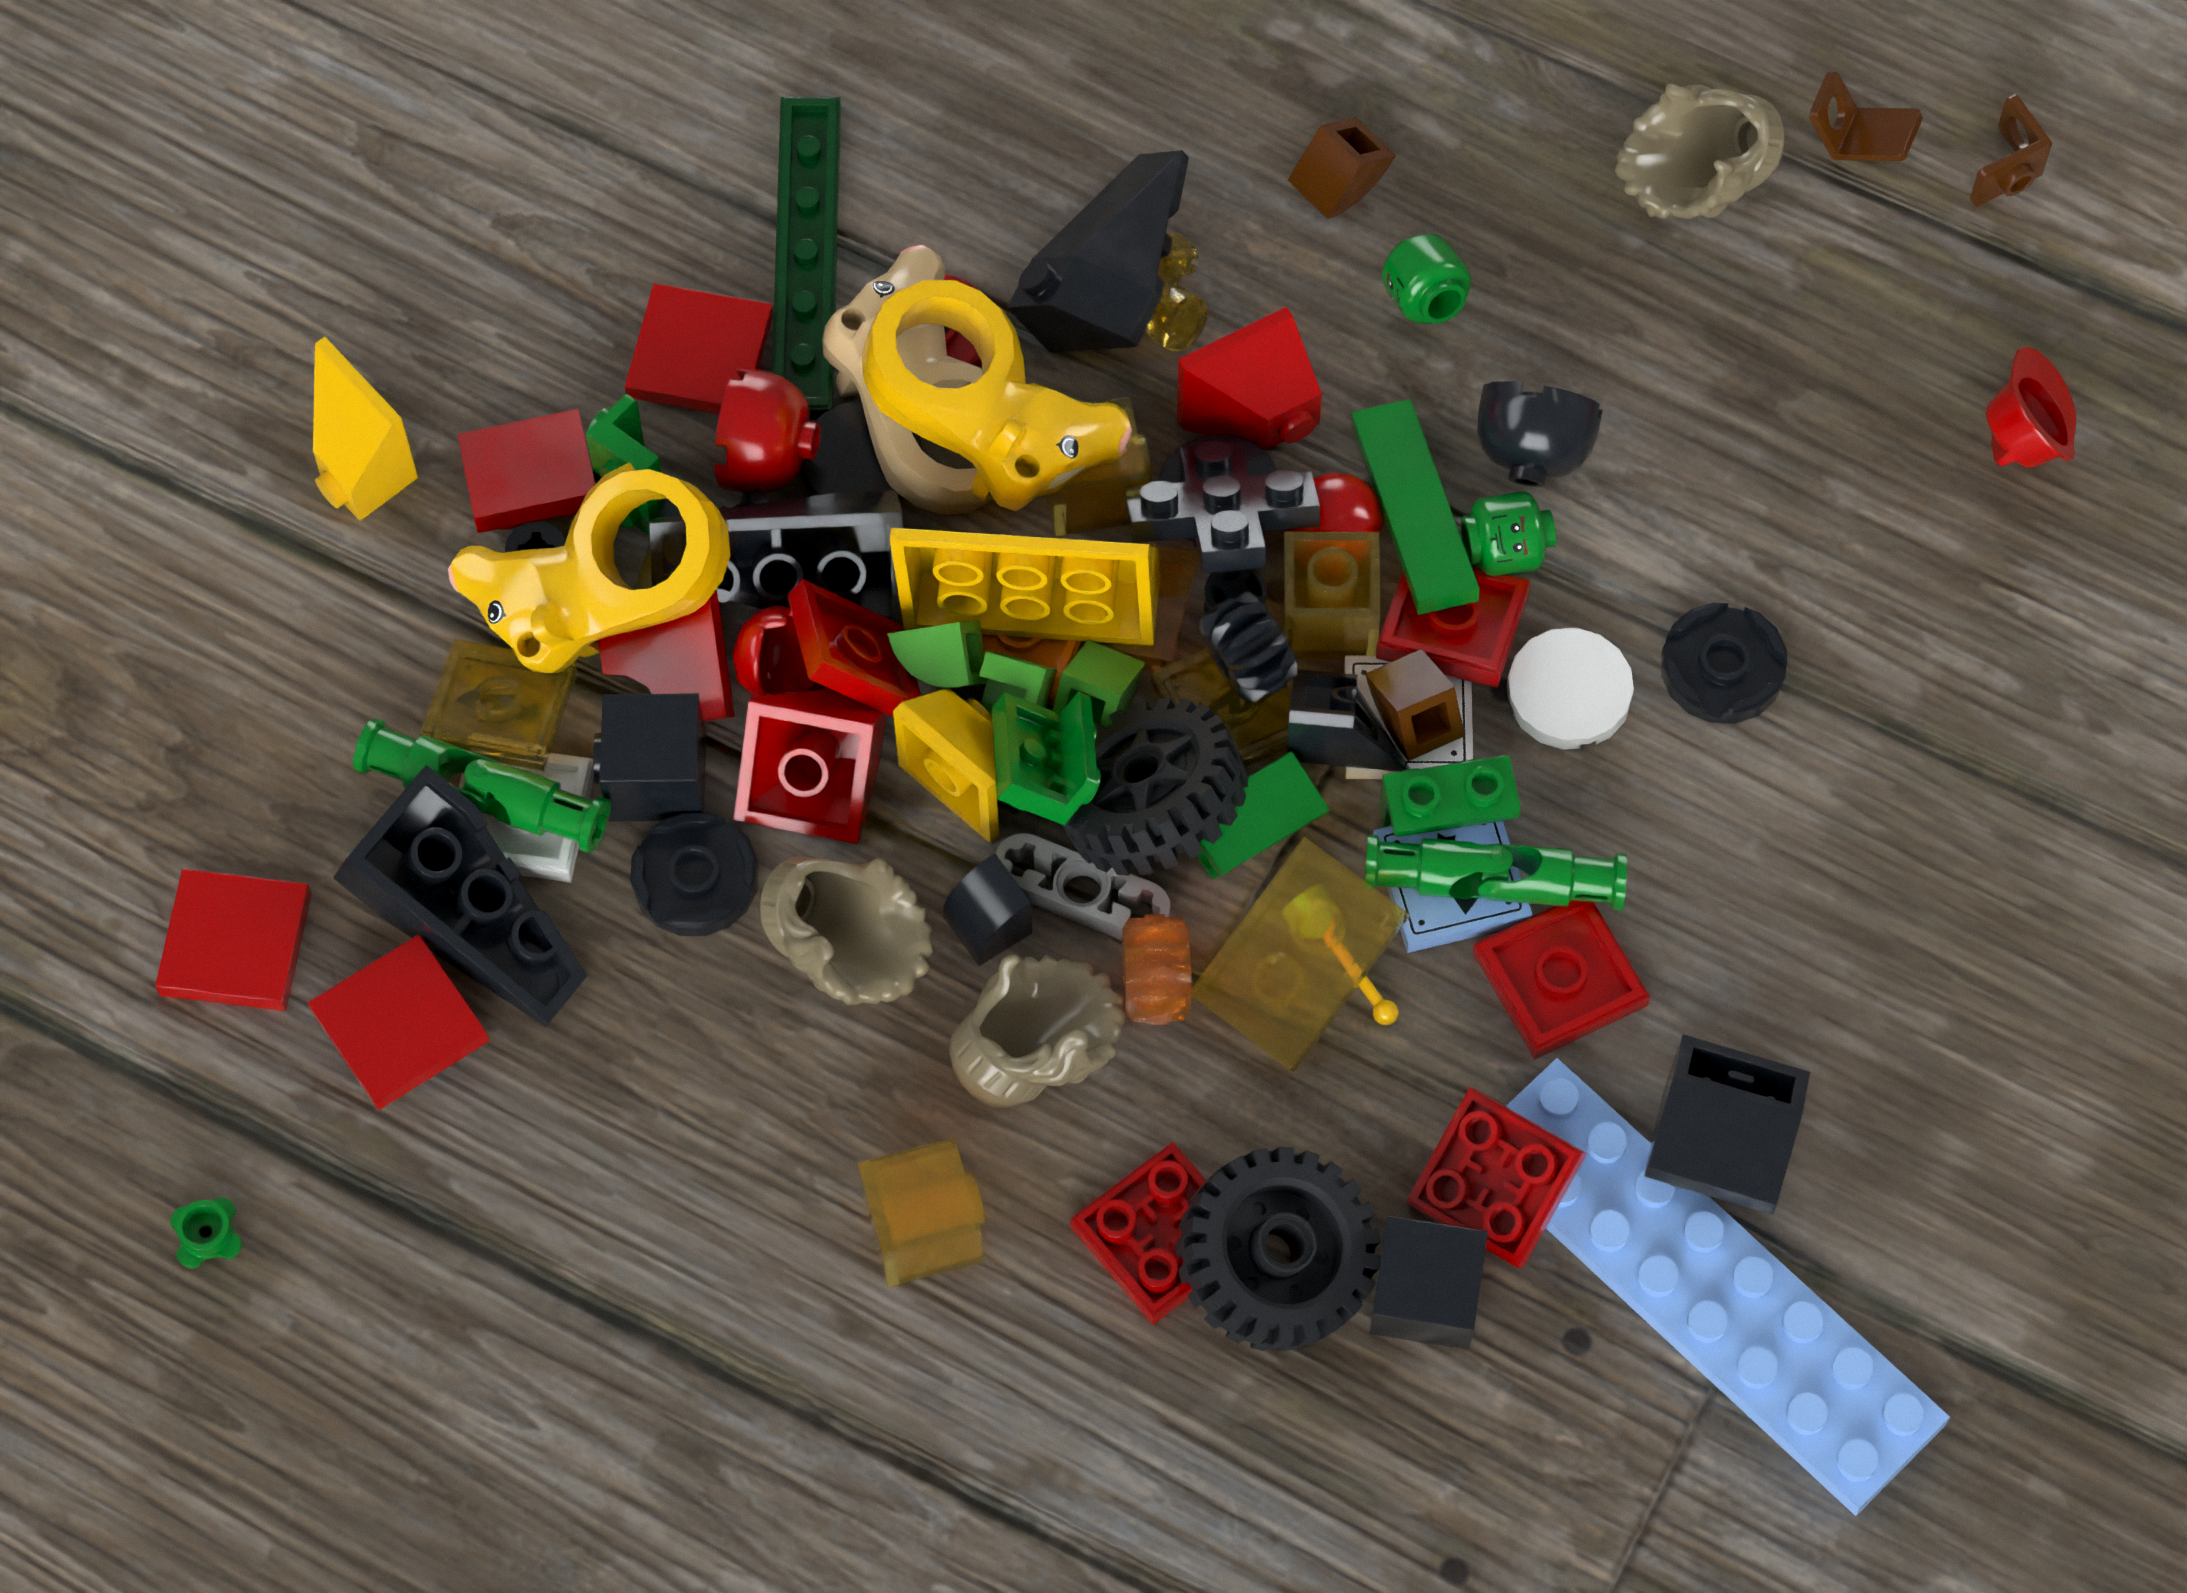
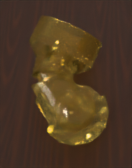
M1170 232L1166 233L1173 240L1170 255L1160 259L1157 274L1164 282L1162 296L1149 321L1146 332L1155 342L1169 351L1177 352L1188 348L1200 336L1207 321L1208 310L1202 298L1185 287L1178 286L1179 279L1182 276L1191 275L1197 269V266L1193 263L1191 264L1192 260L1199 259L1198 251L1182 234Z

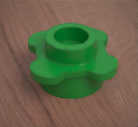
M217 1197L212 1201L199 1200L187 1206H181L173 1212L170 1218V1225L176 1231L181 1246L177 1250L176 1256L181 1265L194 1269L199 1267L204 1260L216 1257L231 1260L240 1253L242 1240L239 1235L234 1233L232 1223L236 1209L229 1199ZM204 1228H211L212 1234L208 1238H203L200 1236L201 1231Z

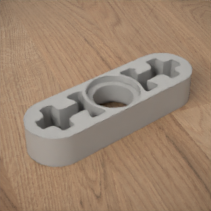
M1021 833L1006 838L996 850L995 854L1031 901V905L1136 946L1156 943L1166 934L1169 928L1170 900L1167 893L1156 883L1131 873L1129 876L1117 875L1113 868L1106 873L1097 869L1093 862L1087 863L1080 853L1032 834ZM1025 855L1034 858V869L1036 871L1027 869L1022 877L1013 875V863L1010 861L1020 863ZM1053 866H1060L1054 875L1053 890L1049 891L1046 889V875L1052 877ZM1088 876L1097 881L1101 891L1097 898L1091 902L1076 903L1065 895L1064 887L1074 877ZM1114 888L1119 890L1118 904L1113 902L1112 913L1107 914L1105 912L1110 905L1111 891ZM1142 902L1151 904L1152 916L1154 918L1145 916L1140 924L1131 922V910L1128 908L1137 910Z

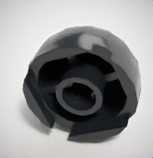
M1497 381L1484 384L1478 410L1477 433L1481 447L1491 461L1510 470L1508 480L1525 486L1544 487L1546 477L1568 475L1579 469L1591 455L1598 436L1603 409L1599 410L1600 404L1595 400L1574 392L1545 385L1543 392L1540 393L1522 392L1524 382Z

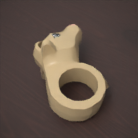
M917 245L910 246L901 251L888 272L867 283L848 305L838 309L832 315L824 329L822 339L823 356L839 371L836 378V386L840 397H848L859 393L874 450L889 485L918 508L940 515L971 513L993 499L990 494L984 501L972 493V485L977 469H954L937 463L925 454L915 440L912 431L902 427L879 410L874 404L863 380L862 350L874 318L883 302L897 291L922 280H944L945 266L941 257L930 248ZM920 324L904 330L896 338L897 351L904 366L920 381L938 388H960L976 382L983 375L982 368L947 356L943 325Z

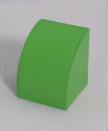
M979 620L888 633L896 658L918 680L932 686L944 688L987 683L988 678L979 676L985 656Z
M1088 640L1062 672L1052 711L1060 714L1072 698L1080 692L1091 697L1093 723L1099 722L1105 728L1113 724L1109 716L1110 714L1122 709L1126 716L1139 686L1146 662Z

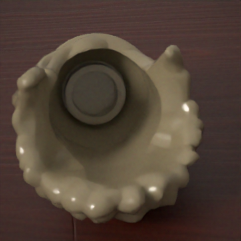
M1670 83L1666 85L1665 93H1662L1659 103L1651 105L1641 117L1634 120L1633 133L1625 140L1623 148L1617 153L1616 159L1618 163L1615 172L1620 179L1625 181V193L1636 197L1639 205L1642 208H1646L1649 217L1658 216V218L1665 219L1675 216L1692 219L1697 216H1705L1707 218H1714L1720 215L1731 202L1737 201L1745 192L1763 184L1775 172L1780 164L1785 148L1784 126L1778 111L1771 103L1761 97L1739 94L1728 89H1711L1701 84L1680 87Z
M801 855L780 863L766 879L760 893L758 909L763 931L774 947L780 953L790 958L795 968L800 972L806 973L812 980L815 988L826 992L832 998L842 999L847 1005H857L860 1003L877 1004L881 1001L886 1003L892 1002L898 997L908 996L913 991L915 979L925 975L929 970V964L926 962V959L933 953V944L930 938L932 928L924 921L926 908L916 905L917 894L910 889L909 884L905 883L901 876L894 875L892 866H889L884 860L875 858L871 862L847 863Z
M1008 955L1001 961L999 972L988 979L979 996L976 1008L968 1014L952 1033L949 1053L954 1074L960 1084L973 1097L995 1108L1018 1106L1032 1101L1047 1086L1080 1083L1091 1072L1102 1068L1108 1063L1109 1059L1115 1057V1044L1122 1035L1121 1027L1126 1019L1124 1011L1125 1001L1120 993L1111 989L1110 976L1104 972L1094 974V968L1091 963L1072 962L1067 958L1057 961L1048 955H1045L1040 961L1033 957L1020 959L1018 955Z

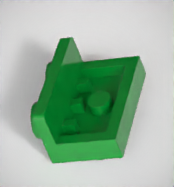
M625 394L613 407H605L594 417L586 432L595 484L607 473L629 462L635 470L651 469L661 472L659 457L645 447L637 400ZM663 499L649 500L636 507L628 514L621 525L627 528H632L635 525L649 535V519L658 517Z
M1004 692L992 707L997 799L1019 810H1026L1065 825L1082 804L1086 805L1094 798L1100 784L1101 774L1097 768L1095 752L1097 727L1093 723L1091 697L1078 692L1059 714Z
M1509 755L1486 759H1471L1460 763L1422 769L1413 768L1396 773L1383 774L1379 809L1383 828L1392 826L1393 833L1397 837L1512 820L1520 815L1521 806Z

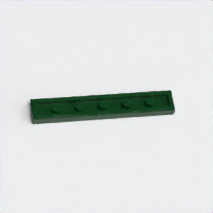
M781 97L772 373L784 377L802 391L809 404L810 420H817L824 412L833 409L834 366L823 356L822 339L825 325L836 312L841 137L840 97Z

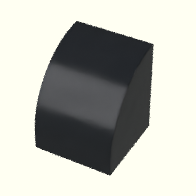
M995 853L971 870L952 890L944 904V919L978 966L1032 934L1031 901Z

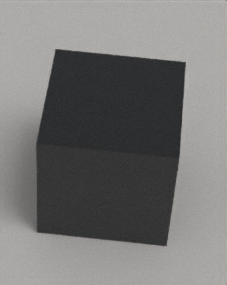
M699 693L603 694L601 733H595L593 766L595 783L600 784L602 796L610 799L611 813L608 822L661 821L683 812H704L706 730Z
M1387 1216L1370 1334L1469 1350L1475 1326L1488 1231Z

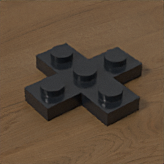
M1209 441L1199 446L1180 447V470L1183 482L1153 481L1144 486L1125 487V508L1132 543L1195 538L1202 573L1266 568V546L1262 532L1320 527V504L1312 472L1278 470L1269 475L1249 476L1241 442L1224 443Z

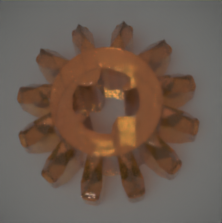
M1145 914V917L1128 918L1121 933L1122 979L1126 1015L1131 1022H1148V1025H1168L1169 1021H1184L1190 1012L1192 992L1191 949L1188 926L1181 916L1165 917V914Z

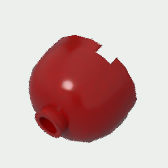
M739 367L736 371L741 380H729L720 408L715 446L725 447L727 466L715 464V476L718 486L724 490L745 493L759 489L762 493H769L784 488L799 474L804 459H815L820 443V424L810 422L808 401L802 391L787 379L764 370Z

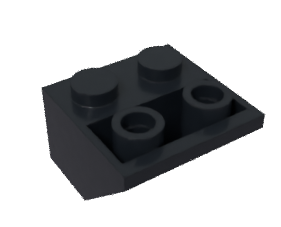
M1683 1034L1663 1090L1644 1177L1773 1215L1801 1122L1810 1072Z

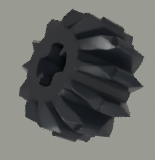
M1245 591L1234 597L1225 598L1212 606L1211 611L1199 619L1201 640L1210 653L1209 657L1215 662L1220 675L1224 676L1231 689L1236 691L1241 699L1251 703L1263 697H1270L1286 687V683L1297 676L1295 653L1289 646L1287 637L1278 626L1277 620L1269 613L1266 605L1261 603L1255 595Z

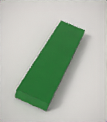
M1411 399L1352 411L1351 426L1375 494L1379 499L1383 517L1418 615L1479 601L1477 580Z

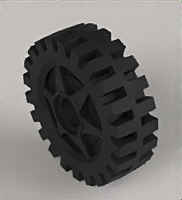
M1162 698L1157 700L1154 710H1151L1147 701L1133 704V715L1128 717L1125 716L1122 709L1110 714L1109 716L1113 724L1106 728L1097 722L1095 724L1097 727L1095 752L1097 768L1101 774L1100 784L1094 798L1088 804H1082L1067 823L1063 825L1076 850L1087 863L1093 862L1097 869L1106 873L1113 868L1117 875L1126 876L1130 875L1134 865L1140 875L1154 873L1155 864L1158 861H1161L1167 870L1179 865L1177 855L1184 851L1190 859L1202 853L1199 842L1205 839L1214 844L1223 835L1219 824L1231 826L1238 817L1235 807L1244 805L1246 799L1244 788L1248 787L1246 767L1225 724L1217 714H1213L1209 707L1203 704L1196 707L1192 700L1181 699L1175 706L1171 698Z
M1278 1147L1272 1151L1263 1148L1254 1150L1245 1156L1241 1155L1221 1167L1205 1181L1189 1201L1188 1210L1182 1215L1178 1228L1182 1231V1236L1176 1242V1257H1182L1183 1265L1178 1269L1182 1284L1189 1282L1192 1292L1188 1295V1298L1194 1308L1201 1305L1208 1313L1204 1320L1213 1329L1222 1326L1227 1330L1225 1337L1236 1343L1248 1341L1251 1342L1250 1348L1262 1351L1270 1348H1276L1277 1351H1288L1300 1346L1310 1345L1334 1333L1348 1322L1363 1306L1362 1302L1370 1295L1375 1285L1372 1276L1379 1270L1381 1255L1375 1254V1247L1381 1243L1379 1228H1371L1369 1222L1375 1216L1370 1202L1361 1204L1356 1195L1362 1189L1354 1179L1346 1183L1339 1177L1343 1169L1332 1161L1325 1165L1319 1163L1320 1155L1306 1150L1300 1154H1295L1294 1147ZM1268 1235H1276L1287 1243L1290 1249L1289 1264L1278 1262L1269 1254L1266 1244Z

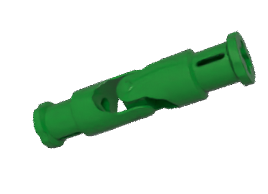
M377 718L367 722L358 738L353 756V768L356 772L367 774L375 771L401 780L404 789L407 788L425 765L429 766L447 782L456 774L464 773L463 789L453 787L473 802L481 813L495 816L497 820L538 836H542L546 832L578 842L580 850L587 853L597 849L605 834L611 813L610 799L600 796L594 801L562 790L560 782L516 767L502 766L491 758L426 735H421L416 739L387 729L385 721Z
M1368 834L1364 891L1374 892L1377 886L1416 889L1420 896L1461 899L1485 898L1492 901L1568 906L1570 901L1574 900L1610 903L1613 910H1623L1627 881L1626 853H1616L1614 858L1574 856L1572 849L1507 844L1485 845L1468 841L1423 838L1420 844L1382 842L1378 835ZM1514 866L1530 876L1517 881H1509V868Z

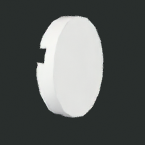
M1580 628L1551 629L1531 638L1515 655L1506 686L1508 700L1514 711L1513 716L1520 728L1538 742L1563 750L1580 749L1582 744H1590L1595 741L1598 744L1609 739L1625 722L1634 693L1631 667L1620 649L1600 634Z

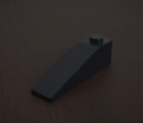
M1183 150L1139 154L1031 259L1029 265L1021 273L1019 285L1007 309L1049 353L1138 346L1162 296L1164 282L1157 274L1160 259L1169 256L1173 240L1166 234L1168 219L1179 210L1189 161V157Z
M896 490L830 493L719 509L728 525L730 559L723 580L715 590L718 593L719 602L725 603L729 600L759 609L772 606L790 608L787 595L801 579H804L901 624L903 631H905L890 545L891 528H903L902 509ZM681 515L649 519L652 584L657 585L667 580L681 563L687 545L686 524Z
M425 765L349 854L333 879L382 919L411 938L419 934L429 950L546 1027L585 980L587 975L547 913L539 910L519 879L521 873L511 858H506L486 828L488 823L478 807L429 766Z

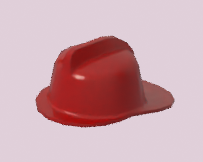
M2030 347L2021 348L2016 351L2013 358L2010 380L1986 407L1985 415L1992 432L1991 447L1993 459L2000 466L2017 462L2025 468L2038 467L2058 457L2065 461H2071L2075 455L2074 438L2076 430V409L2071 393L2062 376L2050 360L2038 350Z

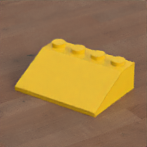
M891 528L890 545L903 626L906 630L979 620L982 635L1004 634L1005 636L1041 637L1042 639L1077 641L1091 640L1102 643L1154 646L1160 588L1159 550L1149 544Z

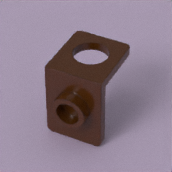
M1838 72L1826 73L1809 114L1813 126L1833 160L1903 161L1909 153L1923 119L1920 110L1917 108L1857 107ZM1834 96L1837 102L1838 114L1836 123L1832 128L1828 119V108L1830 100Z
M2016 93L2006 98L1998 124L1999 130L2015 152L1982 167L1978 171L1970 196V200L1976 207L2004 193L2006 196L2016 195L2028 188L2036 178L2043 175L2052 142ZM2016 119L2023 125L2028 136L2029 145L2022 139L2017 128Z

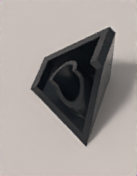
M1297 669V676L1293 679L1287 754L1292 751L1300 763L1389 771L1410 769L1357 688L1358 674Z

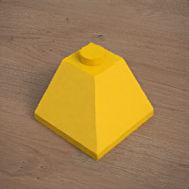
M324 336L315 343L313 453L320 475L315 478V482L332 506L338 509L344 504L361 521L418 479L402 418Z
M950 688L901 702L893 710L898 765L991 844L999 836L993 721L991 714L976 700L969 698L964 701Z

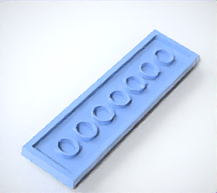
M1558 1058L1506 1105L1508 1108L1587 1153L1546 1229L1855 1516L1946 1426L1950 1418L1948 1414L1708 1195L1674 1187L1668 1183L1644 1177L1651 1143Z

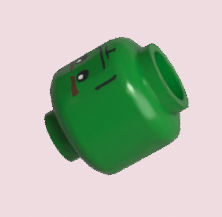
M1427 233L1412 236L1398 243L1388 255L1381 275L1385 290L1401 313L1412 322L1419 324H1438L1455 317L1462 310L1466 302L1472 281L1467 266L1451 244L1439 235Z
M1528 492L1482 497L1472 504L1470 515L1462 516L1461 538L1470 564H1477L1478 568L1490 576L1513 575L1535 571L1543 565L1546 548L1556 545L1555 523L1551 511H1540L1537 501Z

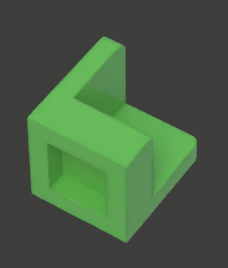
M986 651L979 674L981 677L988 678L981 705L992 716V707L1006 692L1047 708L1057 669L1000 652Z

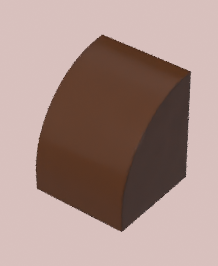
M1353 117L1319 127L1288 181L1327 219L1343 213L1363 198L1381 179L1396 155L1358 118Z
M1422 649L1365 673L1378 713L1392 740L1408 761L1465 736L1455 686Z

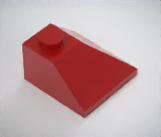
M1287 306L1178 359L1177 421L1183 430L1203 435L1232 434L1254 442L1263 450H1268L1282 442L1287 444L1298 442L1307 437L1320 424L1322 393L1294 317Z
M828 689L751 697L748 702L734 820L858 844L881 759L887 714L839 692Z

